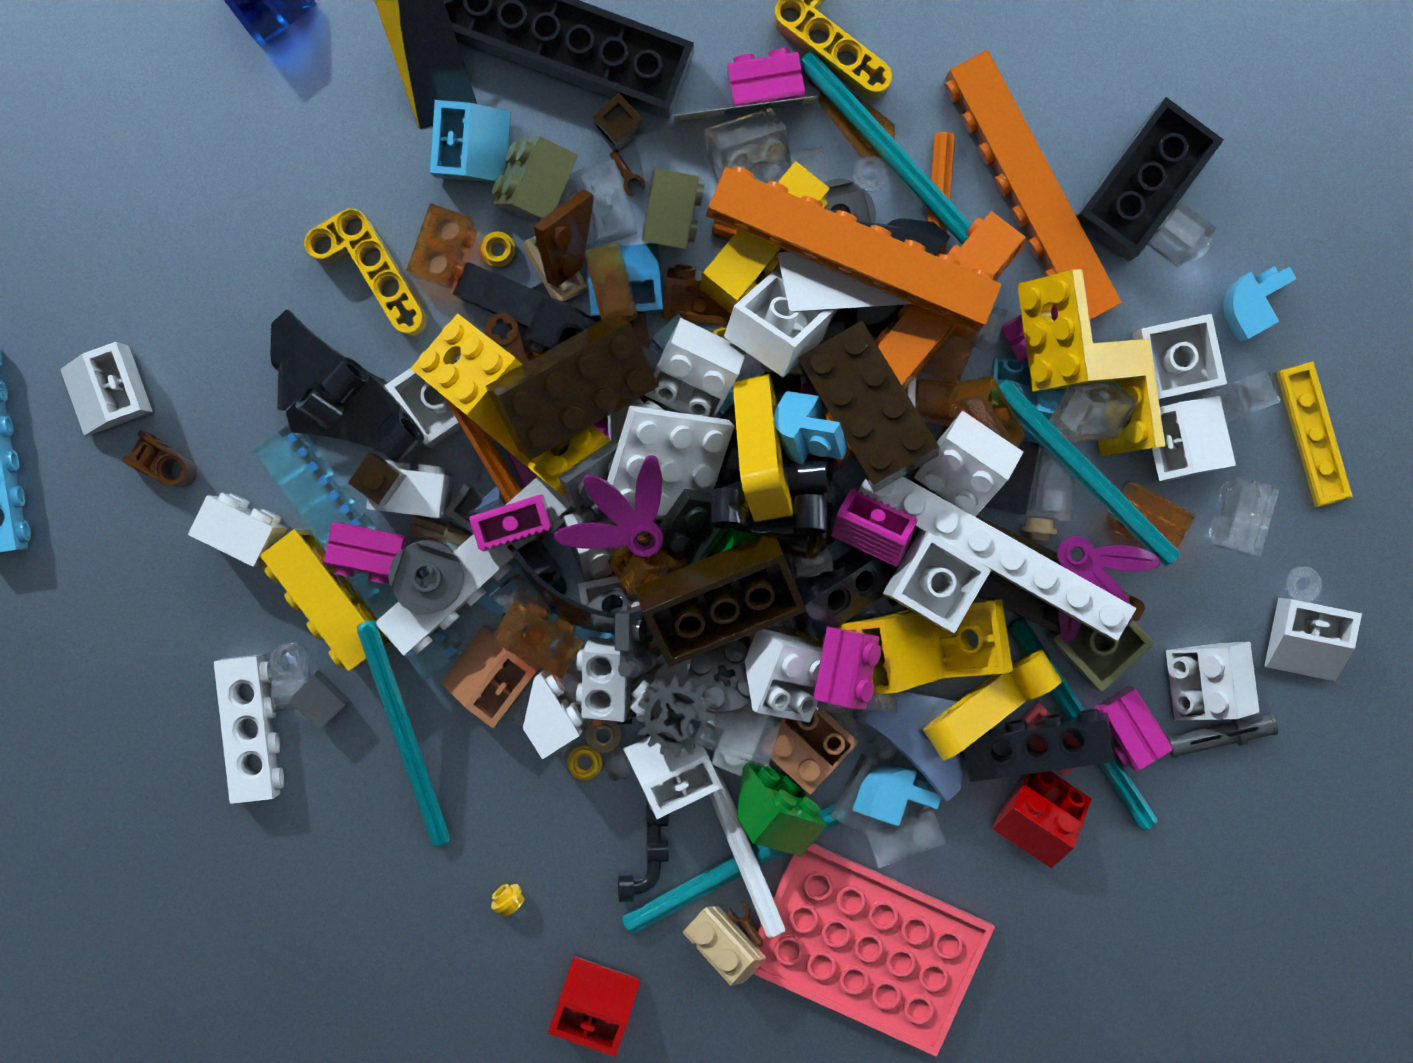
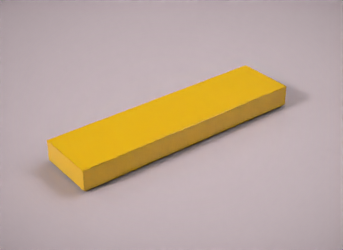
M1314 361L1277 371V378L1314 506L1321 507L1352 498V492Z

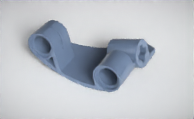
M901 691L890 694H875L867 702L866 709L854 708L853 719L859 720L861 724L866 725L881 735L908 758L930 782L943 802H948L960 791L964 750L954 757L942 761L923 731L927 724L954 705L956 701Z

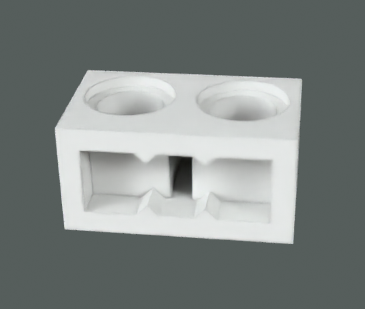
M589 637L584 649H579L576 667L577 671H582V683H578L576 703L582 705L581 718L624 722L631 706V679L622 677L618 672L620 651H615V639ZM596 659H606L611 664V666H602L597 662ZM596 692H604L610 699H602Z

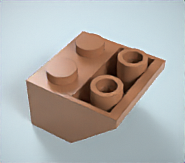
M483 626L440 683L467 710L494 729L539 671L540 667L487 627Z
M817 703L810 722L778 717L760 737L757 746L811 795L859 741Z

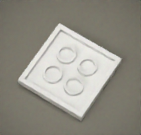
M629 406L607 482L619 490L630 503L633 510H635V489L639 470L647 456H656L660 463L663 480L660 506L655 519L663 520L685 488L705 492L714 490L734 425L727 419Z

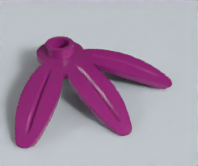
M649 455L641 465L636 481L635 510H633L622 493L609 482L592 474L585 475L583 483L589 496L597 507L617 525L605 523L575 524L557 530L554 534V540L566 546L582 549H606L627 545L628 549L639 557H650L656 554L663 544L662 531L654 523L660 506L663 480L658 458ZM642 532H647L652 538L648 543H641L637 538L638 535Z
M1072 536L1065 539L1059 545L1057 551V558L1062 567L1130 604L1119 584L1103 568L1137 572L1151 570L1160 565V558L1145 549L1126 545L1101 546L1093 549L1091 543L1080 536ZM1077 547L1081 549L1083 556L1080 561H1075L1071 558L1070 552L1072 548ZM1058 610L1062 640L1064 642H1071L1075 638L1081 622Z

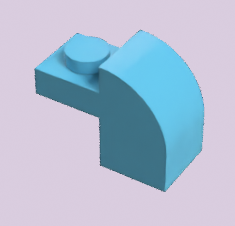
M1274 266L1256 276V279L1252 272L1238 278L1229 287L1224 299V316L1238 343L1248 340L1280 322L1266 296L1296 280L1290 267L1278 272Z
M786 391L773 415L785 455L790 460L799 464H803L809 454L843 459L848 446L840 422L826 419L820 397Z
M884 765L873 770L864 779L852 811L899 826L908 800L938 809L941 798L938 794L929 791L931 784L915 779L917 771L897 765Z

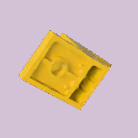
M1082 269L1069 270L1017 284L1032 392L1090 386L1100 456L1165 447L1150 339L1093 343ZM1054 304L1058 310V317L1055 322L1051 317V309ZM1126 407L1131 413L1129 424H1126L1123 418V412Z
M457 313L410 369L565 498L566 496L558 476L611 440L603 432L591 425L532 460L527 458L517 449L485 387L523 364ZM461 355L459 360L452 364L455 358ZM570 444L568 450L559 456L561 449Z
M1002 599L973 602L955 633L943 630L910 609L863 621L845 622L838 627L880 636L878 645L881 649V656L879 662L874 666L871 679L874 685L873 695L898 693L942 678L1006 674L1013 671ZM797 629L799 637L810 639L823 647L825 637L818 641ZM969 630H973L978 636L976 648L972 647L968 642Z

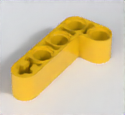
M778 0L775 6L774 24L782 35L806 53L814 52L838 78L869 100H876L886 94L892 81L891 68L886 62L817 10L824 0ZM788 8L794 9L799 13L800 17L796 21L788 22L781 17V12ZM814 30H821L827 35L828 40L818 44L810 39L809 34ZM844 51L850 52L855 56L856 62L852 65H843L839 62L837 55ZM865 63V69L861 70L860 75L857 76L856 74L858 73L861 64ZM876 74L881 77L880 83L877 82L873 86L868 83L870 77L873 78Z
M350 208L343 210L307 233L304 239L306 251L310 256L323 264L336 262L350 253L396 330L407 336H417L425 330L427 316L373 224L361 211ZM360 219L362 221L361 231L353 236L348 235L346 231L348 223L351 220ZM329 237L331 239L330 250L327 253L318 254L316 250L318 241L321 238ZM378 249L381 254L379 262L374 266H366V253L370 250ZM389 280H397L399 283L398 292L392 297H385L383 294L384 284ZM403 303L413 315L417 314L412 318L414 322L412 326L402 323L406 318L402 310L397 307L398 305Z
M767 374L735 381L733 393L740 477L754 522H761L792 516L791 496L783 473L781 443L773 416L777 403L771 375Z
M1043 650L1012 661V672L993 674L923 728L924 733L942 761L959 754L1026 701L1050 692L1062 682Z

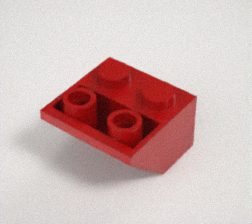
M1051 771L1021 775L1003 802L992 829L1052 868L1074 849L1092 798Z
M574 956L547 1034L616 1057L641 979Z

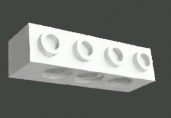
M265 654L213 661L230 804L274 799L281 794L280 789L284 788V773L281 767H277L276 754L280 753V738L277 732H273L272 718L276 717V703L274 697H269L268 683L272 682L270 662H265ZM243 683L249 684L254 690V697L251 702L243 700L240 696V687ZM246 719H252L256 722L258 726L256 737H251L244 731ZM250 754L257 755L261 759L262 769L260 772L250 769L248 765Z

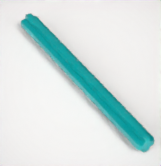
M814 52L807 53L800 60L801 69L952 235L961 244H964L969 238L966 233L972 224Z
M1006 379L997 385L993 391L994 397L1151 553L1157 555L1164 566L1173 564L1180 556V551L1009 380Z
M1024 618L1016 619L1008 626L1009 632L1025 656L1040 650L1044 651L1062 680L1056 688L1050 691V694L1066 718L1077 717V712L1085 710L1027 621ZM1076 731L1082 742H1084V737ZM1115 756L1114 762L1098 764L1139 828L1145 831L1153 827L1158 822L1157 817L1117 757Z
M373 620L363 622L357 626V633L431 844L434 847L445 845L450 841L449 832L377 624Z
M837 802L821 809L819 812L827 825L822 833L844 822L846 819L843 810ZM757 844L752 846L759 866L786 853ZM732 857L624 915L622 920L626 930L633 935L738 879L742 875L735 858Z

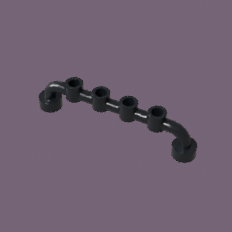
M630 708L625 721H617V725L632 724V717H636L637 713ZM647 799V872L640 880H634L633 873H618L619 902H633L634 895L645 893L653 888L660 878L661 862L669 861L668 840L661 841V827L668 826L669 814L656 819Z

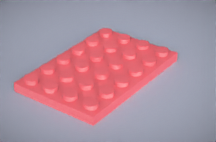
M812 843L802 856L792 854L773 895V900L784 924L785 932L773 938H768L762 924H760L757 933L764 944L758 947V949L766 957V960L753 974L937 1057L995 926L990 922L817 844Z

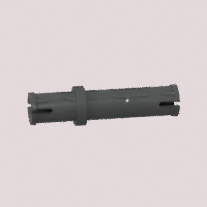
M1268 713L1267 715L1244 720L1242 718L1232 719L1230 723L1173 736L1169 735L1167 739L1173 747L1170 755L1172 758H1176L1180 755L1235 743L1239 746L1247 745L1248 740L1278 735L1279 731L1274 714ZM1254 727V729L1227 735L1231 732L1246 730ZM1217 736L1216 738L1190 743L1191 741Z

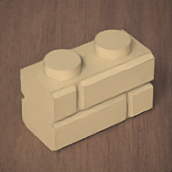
M719 906L706 907L683 931V934L692 944H697L696 948L730 986L744 983L766 960L763 953L755 947L752 941Z

